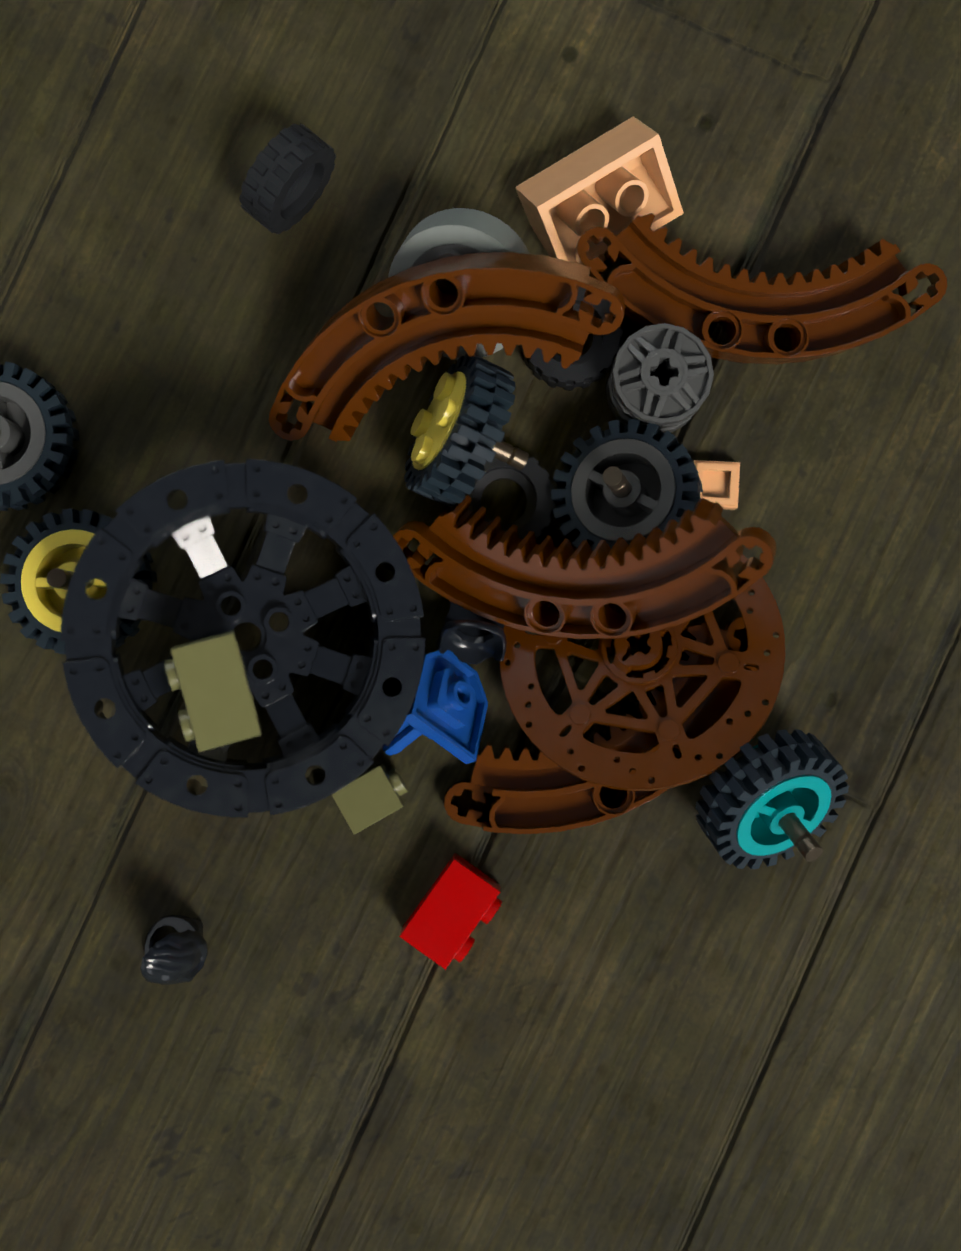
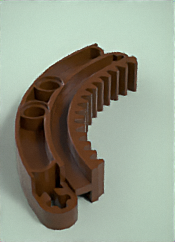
M653 213L641 217L638 215L618 235L603 227H592L582 234L575 248L577 263L591 268L590 277L609 283L620 290L625 301V318L641 328L663 323L684 327L702 341L711 358L739 363L786 364L806 362L840 354L876 340L911 322L938 303L947 290V278L942 269L937 265L925 263L907 271L895 256L901 250L896 244L893 245L884 239H881L856 257H851L838 266L833 264L822 272L819 269H815L804 277L801 272H796L788 279H785L783 273H778L770 280H767L765 272H760L750 281L747 269H742L731 278L729 264H725L717 272H713V258L708 257L701 265L696 264L697 250L694 248L684 256L679 253L682 243L681 239L677 238L667 244L664 242L668 231L665 226L655 231L650 229L655 218ZM590 240L596 245L602 241L607 245L608 248L604 256L611 266L617 257L622 261L620 266L612 271L606 281L600 275L607 269L604 262L599 257L590 260L586 256L590 248L588 243ZM928 278L931 285L926 289L927 293L915 297L909 303L902 297L917 287L919 284L918 280ZM898 287L899 295L892 293V290ZM710 323H719L725 327L728 333L725 345H719L711 340L708 333ZM777 329L785 331L790 336L791 348L788 352L778 349L774 343V333Z
M515 252L472 253L446 257L411 267L370 287L353 298L327 321L309 342L281 385L269 413L270 426L276 435L282 439L292 441L304 437L314 422L332 430L328 439L335 442L338 440L350 441L364 414H367L374 401L377 402L385 389L391 390L397 378L405 380L411 368L417 372L422 371L427 359L433 365L439 364L444 352L451 360L457 358L461 346L469 357L475 355L479 344L483 345L488 355H493L496 344L502 343L506 355L509 356L512 355L516 345H522L526 358H530L536 348L542 349L544 362L548 363L558 353L561 354L562 368L567 369L575 360H579L589 333L606 335L617 330L624 316V297L615 286L590 277V267L543 255ZM447 279L455 284L458 293H443L438 288L436 280ZM579 286L587 289L584 301L593 305H599L602 299L611 302L609 311L614 315L605 313L602 319L593 316L594 307L584 301H581L579 311L573 310ZM381 302L389 305L395 316L386 317L381 315L376 310L374 303ZM295 399L303 401L296 415L297 422L291 424L287 421L288 410Z
M468 495L465 496L461 503L456 502L454 507L448 506L431 526L423 522L411 521L404 524L393 535L403 551L414 577L449 601L481 617L515 629L541 635L574 639H608L648 634L680 625L709 613L740 595L767 574L772 567L777 550L775 540L769 532L758 527H747L737 532L721 516L724 508L717 501L714 503L705 498H701L698 501L694 511L689 509L684 511L679 522L674 519L669 520L664 531L654 527L647 539L641 533H637L630 545L623 537H620L612 549L606 540H600L593 551L588 541L583 540L577 550L574 551L569 539H564L557 549L554 546L552 536H547L542 544L539 545L536 543L533 531H529L524 539L518 537L517 525L513 524L505 532L501 530V518L499 516H496L489 523L485 521L486 508L483 506L473 512L470 511L471 497ZM413 538L417 539L420 543L418 549L414 552L407 547ZM757 545L762 549L759 559L753 556L744 564L740 560L744 546L751 549ZM435 553L438 557H434L426 566L424 563ZM544 601L553 603L559 611L548 608ZM608 603L619 605L625 613L613 611Z
M742 616L732 619L726 624L724 630L720 629L728 650L739 652L741 641L738 638H734L735 630L744 629L745 625ZM705 623L688 626L682 633L687 638L709 646L714 644ZM748 644L745 646L744 652L748 649ZM688 650L682 652V659L680 661L681 665H712L714 663L713 659ZM745 666V667H744V669H746V670L758 671V668H756V667H751V666ZM674 677L673 687L677 707H683L707 678ZM722 679L682 724L686 736L689 739H694L711 728L731 706L740 690L741 684L738 681ZM664 688L661 691L656 689L647 691L646 693L658 715L666 717L668 712ZM639 701L634 703L637 713L636 717L624 712L620 714V716L647 719V715ZM729 720L726 723L730 725L733 722ZM605 725L607 736L604 738L594 730L590 732L591 743L619 752L650 753L658 751L660 747L657 737L653 733ZM487 742L481 752H478L471 781L461 780L454 783L445 795L444 807L452 820L461 824L482 827L483 831L512 834L551 833L586 827L618 817L655 799L668 789L654 791L624 790L623 797L619 802L612 805L604 804L601 802L599 795L602 786L578 778L548 759L539 749L536 757H531L527 747L522 746L518 756L512 757L509 746L504 745L499 756H496L493 753L492 744ZM674 746V748L677 750L679 754V758H681L682 754L680 752L679 747ZM569 751L568 754L571 755L574 751ZM697 756L695 759L700 761L702 758ZM617 758L614 762L619 763L620 759ZM581 767L579 769L580 772H583L585 770L584 767ZM631 770L630 774H635L636 770ZM654 779L649 780L650 784H653L655 782ZM464 789H469L472 791V799L482 803H486L484 792L497 796L490 805V822L478 819L483 814L481 809L471 807L467 810V814L459 813L458 804L452 802L453 795L461 796Z

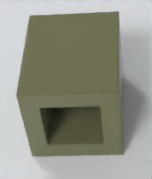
M383 762L332 794V797L355 835L404 807L406 801L402 795L407 793L408 789L397 769L394 767L388 771Z

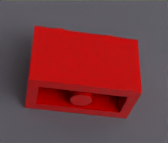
M454 853L403 925L399 937L445 970L453 959L460 963L475 942V939L470 935L478 923L482 921L487 925L500 908L502 901L497 898L501 892L500 884L457 853Z

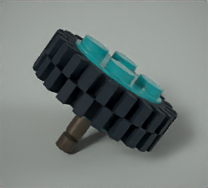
M786 729L778 730L774 741L768 733L759 736L758 745L752 747L749 742L740 747L743 754L742 757L738 760L731 757L724 763L728 768L725 772L715 770L710 774L709 778L714 785H703L700 791L703 800H699L696 803V810L699 812L696 815V819L701 826L700 828L723 860L729 865L733 863L739 869H744L746 865L750 869H759L762 861H764L767 867L776 865L779 854L785 860L795 856L794 847H797L807 862L818 859L822 855L823 849L812 837V834L821 837L827 831L822 823H834L839 816L834 809L843 808L846 799L842 794L848 793L849 785L845 781L848 779L847 773L839 762L813 734L808 732L806 735L802 730L794 729L791 735Z

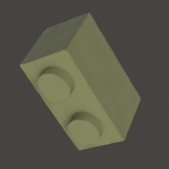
M235 631L173 646L171 649L173 659L164 661L172 691L181 689L187 709L178 711L185 740L195 739L198 751L202 752L260 736L261 727Z

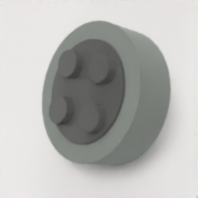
M447 209L426 217L412 229L393 259L388 278L411 267L446 257L491 252L530 253L516 232L500 219L474 209ZM447 279L436 280L438 288L443 293H458L455 284ZM502 343L496 344L493 354L503 349ZM479 344L475 354L482 358L489 356L483 345ZM462 346L456 359L461 356L465 357L467 353ZM444 352L442 356L448 357V355Z

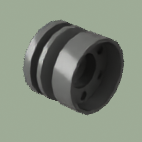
M666 323L645 326L629 336L617 352L610 368L605 388L608 407L623 426L628 425L629 419H639L642 426L647 427L648 423L659 425L662 432L666 433L668 430L670 433H673L686 425L710 394L714 373L709 352L702 341L684 327ZM657 368L663 369V375L670 378L665 386L659 385L658 377L653 376Z

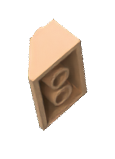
M634 116L515 187L529 223L548 255L577 263L575 259L577 242L582 234L592 227H603L618 235L638 215L641 217L653 213L655 218L650 229L655 231L684 214L659 134ZM591 240L588 241L590 248L586 256L590 260L599 257L603 262L606 261L604 253L608 248L603 241L597 245Z

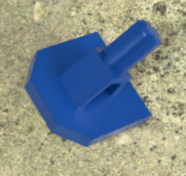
M438 650L424 655L421 678L411 709L389 746L386 744L382 746L383 751L389 756L398 754L423 734L463 763L475 762L488 707V700L478 672L467 663L459 661L450 650H447L444 654H440Z

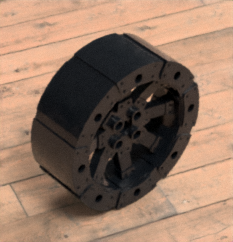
M246 459V463L225 464L224 460L194 465L151 483L126 500L115 510L118 514L105 529L101 527L98 529L82 553L70 580L62 613L61 641H65L66 661L62 665L66 684L75 710L96 746L117 769L122 766L136 778L135 783L149 793L179 807L215 816L248 818V813L270 811V816L286 813L327 798L354 781L374 763L372 758L384 744L389 746L404 723L416 696L425 654V638L421 637L420 617H424L418 586L403 551L381 520L374 513L369 515L356 503L358 498L318 474L284 463L257 459ZM293 485L297 488L305 487L307 498L303 503L294 504L288 499L287 491L290 486ZM181 490L186 493L188 503L183 509L174 510L169 507L167 497L169 494ZM233 509H246V513L267 515L264 531L267 533L256 565L251 566L244 581H241L232 566L228 567L213 537L215 531L210 517L231 514ZM306 529L321 539H329L336 546L334 550L340 555L347 566L333 574L335 578L305 592L299 590L283 595L287 579L284 573L295 542H300ZM173 536L181 549H186L201 578L199 585L204 600L184 597L183 600L149 589L150 585L135 579V575L146 561L143 558L152 547H159L169 537ZM382 562L383 566L390 570L393 578L388 582L378 580L375 575L377 565ZM94 579L104 581L107 586V593L101 599H93L86 592L94 584ZM227 596L237 597L241 602L240 611L234 615L225 614L221 609L222 600ZM364 602L369 621L373 622L374 636H370L368 656L352 653L350 656L319 645L320 642L303 634L304 631L318 623V618L346 605L352 607ZM276 612H282L288 617V625L282 631H275L269 625L271 615ZM120 618L136 621L142 618L174 628V633L189 639V642L233 631L238 624L243 622L255 624L261 632L259 643L251 649L239 648L251 693L262 708L266 707L279 734L277 738L283 754L262 758L263 762L248 763L247 760L227 759L230 744L199 752L195 739L190 740L188 746L170 735L166 738L157 731V724L144 710L158 701V697L172 691L164 661L173 659V657L171 656L145 670L139 668L124 673L121 655L116 653L115 639L119 638ZM261 659L268 660L272 664L271 674L264 678H259L253 673V665ZM289 673L308 676L310 673L341 684L343 689L355 694L345 709L346 715L338 724L334 722L328 729L318 735L311 723H306L292 695L294 689ZM393 677L390 681L392 691L390 696H387L382 690V685L387 678ZM106 698L113 701L116 711L112 717L106 718L102 712L104 705L100 699ZM313 765H319L323 768H315L310 772L308 777H305L306 771L309 767ZM194 775L203 776L208 786H201L198 780L189 778Z

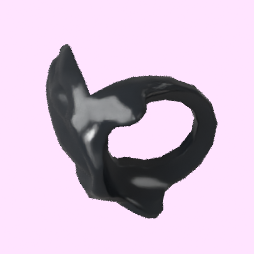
M450 601L445 624L439 633V652L444 654L447 650H450L462 663L475 665L491 657H494L498 662L503 661L507 645L503 630L504 625L481 617Z
M168 915L156 921L146 936L144 945L145 955L142 958L140 969L141 974L146 981L161 985L192 981L203 968L208 955L207 942L203 936V923L199 919L183 915ZM164 926H172L179 932L166 935L153 946L155 935Z

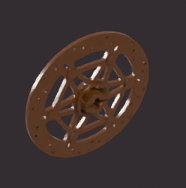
M743 554L741 555L740 560L744 564L748 559ZM763 577L740 595L733 598L746 628L748 649L745 652L727 649L713 611L703 615L714 643L711 646L682 636L690 620L680 625L648 634L615 638V642L613 638L600 639L597 650L569 642V638L527 634L528 631L504 625L503 630L507 645L504 659L500 661V671L505 695L511 711L524 733L548 759L572 775L593 784L627 791H654L677 787L703 778L723 767L724 763L731 757L735 758L741 752L740 747L748 742L750 743L755 738L773 710L784 675L786 655L785 634L776 600ZM544 601L545 605L549 608L551 602ZM608 603L609 607L617 612L616 604ZM669 637L672 642V646H668L666 654L667 664L663 669H661L665 661V652L663 646L665 645L666 639ZM646 645L648 646L649 652L646 655L640 651L634 655L632 654L631 648L634 646L639 649H643ZM615 647L616 655L613 663L610 664L609 655L613 654ZM540 648L556 652L572 700L571 706L562 715L555 714L550 708L539 684L535 659L536 651ZM688 650L713 659L714 663L712 665H681L680 661L682 652ZM768 652L770 655L765 656L764 653ZM569 655L599 664L583 690H579L568 660ZM745 666L756 667V668H758V671L746 670V669H744V667H745ZM608 677L618 685L615 690L595 705L589 703L604 678ZM706 677L707 680L683 707H677L673 678ZM722 679L738 681L741 684L740 690L725 714L703 734L694 739H689L682 726L687 718ZM658 687L664 688L668 712L666 717L658 715L646 695L647 691ZM634 693L646 713L647 719L642 720L606 713V711L627 694ZM767 701L769 704L763 705L762 703ZM745 713H750L751 716L746 717ZM729 720L733 722L730 725L726 723ZM594 723L653 733L656 735L660 747L658 751L650 753L619 752L589 742L584 739V734ZM572 727L565 737H561L566 728ZM674 746L679 747L682 754L681 758L674 756L672 750ZM573 750V754L569 755L568 752ZM717 755L723 756L722 759H717L716 757ZM700 756L702 759L697 761L695 758ZM619 758L620 762L615 763V759ZM581 767L585 768L583 772L579 771ZM631 770H636L635 774H630ZM654 779L655 782L653 784H650L649 780Z

